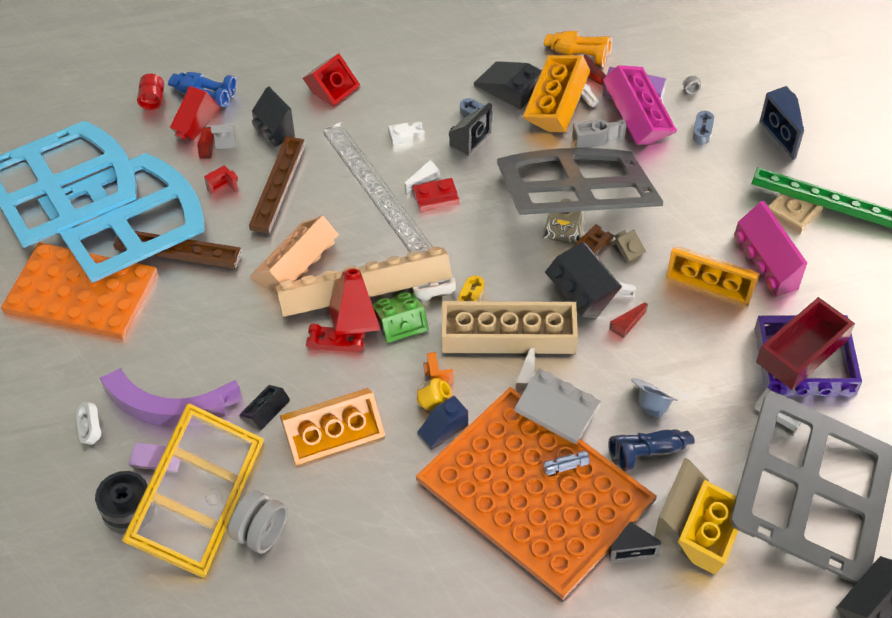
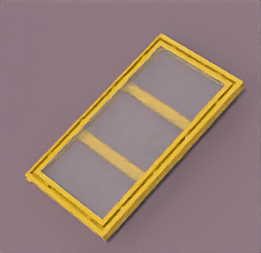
M187 404L122 541L204 578L264 439L192 404Z

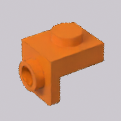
M436 352L427 353V362L423 363L425 376H429L430 380L439 378L447 382L449 386L453 385V369L439 370Z

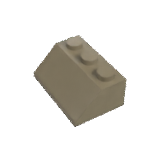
M684 458L662 508L654 537L659 539L661 544L680 552L682 547L678 543L679 537L703 481L709 482L687 458Z

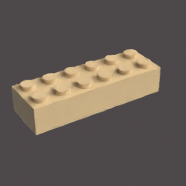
M442 301V353H528L530 348H535V354H576L578 342L576 302Z

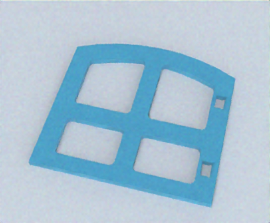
M82 121L0 155V161L11 157V159L0 163V169L25 160L38 180L36 183L12 193H7L0 182V208L23 248L136 200V178L127 154L108 133L87 121ZM69 134L68 136L58 139L61 136ZM78 137L89 141L104 153L58 174L51 172L41 156L42 152ZM113 166L117 176L118 191L75 209L61 187L103 168ZM46 194L59 217L28 229L15 208L16 205Z
M147 153L130 159L134 172L144 170L163 181L168 187L123 207H117L103 213L100 217L82 225L59 232L91 283L205 232L204 216L196 192L181 173L172 166ZM111 167L62 189L65 194L73 192L66 195L69 200L83 194H88L91 200L95 202L109 196L103 186L117 180L115 169ZM47 195L38 199L39 204L50 221L59 217ZM178 198L184 211L185 224L152 240L142 242L127 222V219L169 200ZM106 228H112L127 250L101 263H95L81 243V240Z

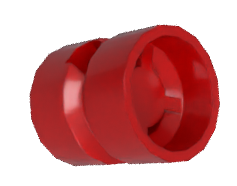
M150 73L140 78L137 103L141 108L150 111L157 110L162 106L165 86L162 77Z

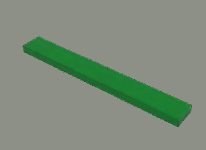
M760 167L756 168L752 185L892 228L891 208Z

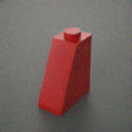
M190 86L170 128L175 132L177 138L184 141L186 138L194 141L219 111L220 106L216 104V101L206 91Z

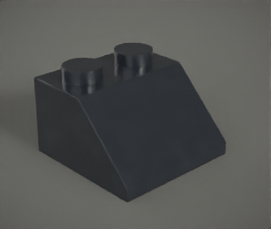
M270 86L267 87L252 110V124L256 130L262 132L267 142L270 141L277 147L284 142L286 136L295 137L292 111Z

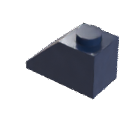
M452 396L435 407L417 431V434L432 450L468 426V410L455 396Z

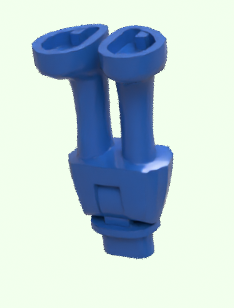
M181 72L180 74H172L168 80V86L174 87L175 90L184 96L190 86L206 91L216 101L218 106L227 107L230 98H233L235 95L237 79L235 76L227 75L222 83L205 78L201 73L186 72L185 74Z

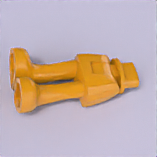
M578 31L556 32L555 35L547 34L544 39V46L551 47V50L559 54H587L593 56L596 65L599 67H604L606 55H609L612 45V38L609 36L582 37L578 36Z

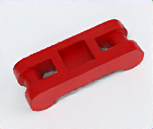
M319 324L309 325L308 333L310 336L307 337L306 347L310 349L344 352L363 351L364 343L362 339L365 338V332L335 335L333 327H321Z

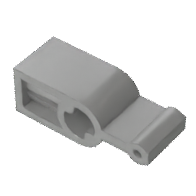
M598 119L573 123L572 138L575 147H598L605 145L610 139L625 138L626 121L619 120L618 122L608 123L605 120Z

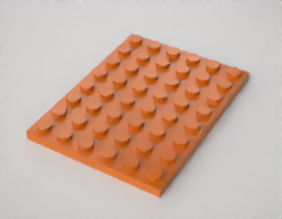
M509 387L416 475V481L564 600L609 552L612 544L631 521L635 524L656 501L657 496L583 440L579 439L577 444H574L515 412V406L522 395L512 387ZM581 451H587L590 462L588 465H577V468L562 472L557 470L555 474L546 475L544 472V461L551 459L556 461L555 458L570 454L577 455Z

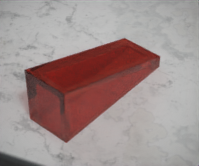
M586 54L583 55L590 69L588 78L604 86L603 79L606 77L605 73Z
M211 127L202 128L197 144L199 159H212L214 133L211 132Z
M644 302L610 321L609 330L625 338L646 314L648 304Z

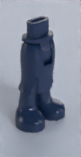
M678 429L661 430L648 434L637 433V435L611 436L608 441V448L612 459H619L621 469L626 472L634 468L636 458L639 456L650 457L652 455L672 454L686 449L687 445L694 444L695 439L688 430L682 432Z

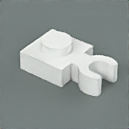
M407 122L388 126V132L393 145L412 142V137H425L422 122H416L412 126H408Z

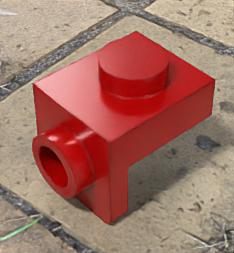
M225 165L204 176L206 188L210 194L228 185L234 192L238 190V177L233 170L230 171Z

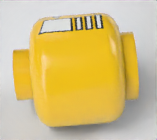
M433 378L418 387L417 402L425 410L431 412L435 407L451 397V388L447 382L439 378Z

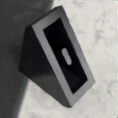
M630 521L612 544L609 561L659 556L661 541Z

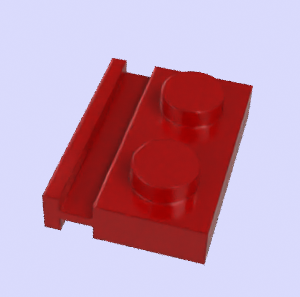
M452 178L413 185V193L420 213L460 204V198L457 195Z

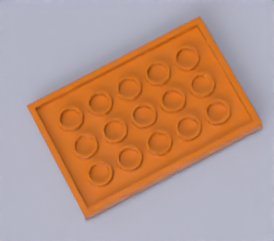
M39 242L3 302L1 309L4 313L124 339L157 274L156 267L135 263L91 283L69 248ZM89 253L95 263H101L110 259V257Z

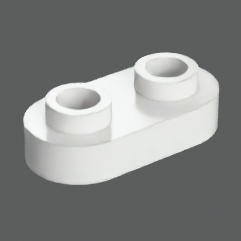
M454 278L413 287L414 295L421 301L430 300L433 296L438 295L448 296L457 289Z
M84 401L79 405L76 412L79 441L84 444L93 445L101 436L98 410L94 403Z

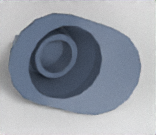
M631 379L640 388L638 403L648 415L660 418L663 413L668 411L673 400L678 401V399L669 396L658 387L644 380Z

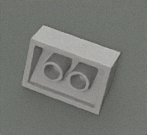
M539 369L531 378L514 411L577 444L591 424L601 401L592 394L585 393L574 387L571 383L564 382L553 376L552 373Z

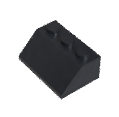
M581 242L558 255L545 271L546 275L569 302H576V311L581 317L597 318L623 287L585 242Z
M882 556L878 557L835 608L846 618H892V560Z

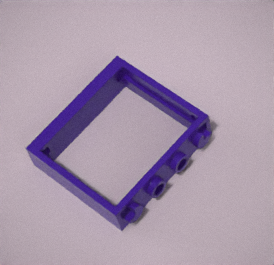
M796 315L758 316L754 328L758 353L761 346L767 341L766 336L776 334ZM852 333L849 340L840 347L846 378H808L791 390L778 379H774L773 375L761 367L765 390L768 388L781 395L798 396L857 395L862 384V378Z

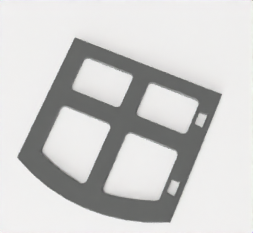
M560 148L519 153L497 159V165L519 215L663 206L662 198L631 151L601 148ZM574 159L618 161L628 176L585 178ZM555 160L559 162L567 179L525 182L522 181L516 167ZM634 187L641 197L596 199L591 189ZM573 191L579 201L533 203L528 193Z

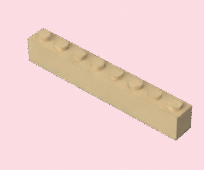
M432 247L426 252H410L407 256L400 258L392 256L387 258L386 261H370L360 267L348 266L338 272L333 270L326 271L323 275L316 277L308 275L294 282L286 280L275 287L282 316L285 317L330 306L342 272H346L350 268H356L361 271L369 297L450 279L452 274L448 253L444 248Z

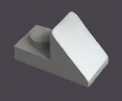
M235 124L211 125L216 149L235 148Z

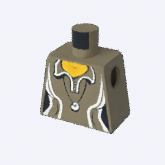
M562 199L560 202L571 201V200H570V199ZM583 211L549 213L542 238L576 244L583 237L585 231Z

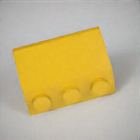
M704 480L678 543L693 564L715 575L725 565L738 530L733 528L730 523V516L736 496Z

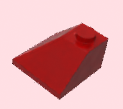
M340 53L331 57L302 78L315 96L331 106H335L360 86V83Z

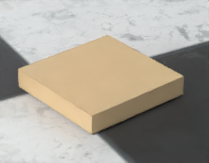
M781 193L768 206L777 220L799 233L823 209L822 206Z

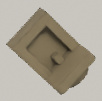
M623 230L614 235L616 239L610 242L611 246L617 245L625 262L646 252L635 230L628 233L626 230Z

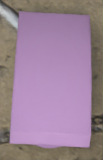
M135 443L128 465L134 469H153L155 471L166 446ZM172 457L165 473H177L181 460Z

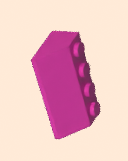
M618 65L603 79L607 91L611 94L616 108L620 111L623 120L626 121V125L637 145H650L677 132L673 121L643 67Z
M761 201L737 222L734 237L736 242L740 243L744 249L746 257L751 259L755 265L757 273H760L765 280L767 288L773 292L775 297L799 290L807 261L767 204Z

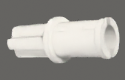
M585 84L580 98H583L590 107H594L598 104V99L591 92L590 86Z

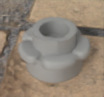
M696 76L687 77L683 81V89L689 94L697 93L701 89V79Z

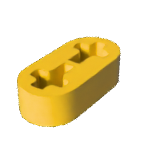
M476 275L470 276L458 296V301H467L468 298H471V301H480L485 291L484 279Z

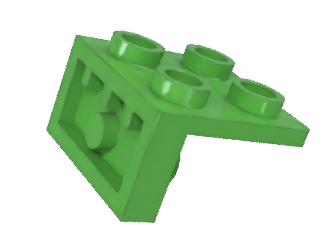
M404 292L399 294L398 297L380 299L377 303L372 304L374 312L381 320L387 343L429 330L424 306L413 293Z

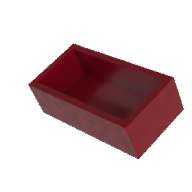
M817 297L761 346L756 363L793 390L849 340L855 323Z

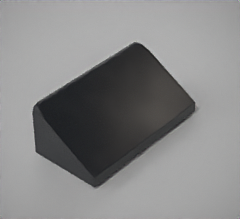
M268 385L239 416L254 428L262 430L290 401V398L283 388Z

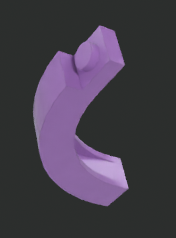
M121 368L100 377L105 392L117 407L133 418L158 426L176 427L187 404H192L221 418L226 416L225 407L234 405L242 399L240 387L236 380L199 396L165 398L152 395L138 388L126 377ZM191 418L187 426L203 423Z

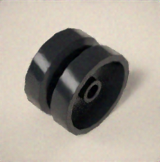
M132 471L113 473L106 477L96 490L95 502L105 525L113 532L125 534L148 486L146 480L138 473ZM150 504L138 531L150 523L155 512V504Z

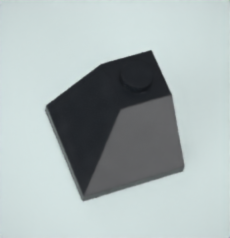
M487 103L462 119L456 126H453L448 134L449 146L469 156L491 133L492 104Z

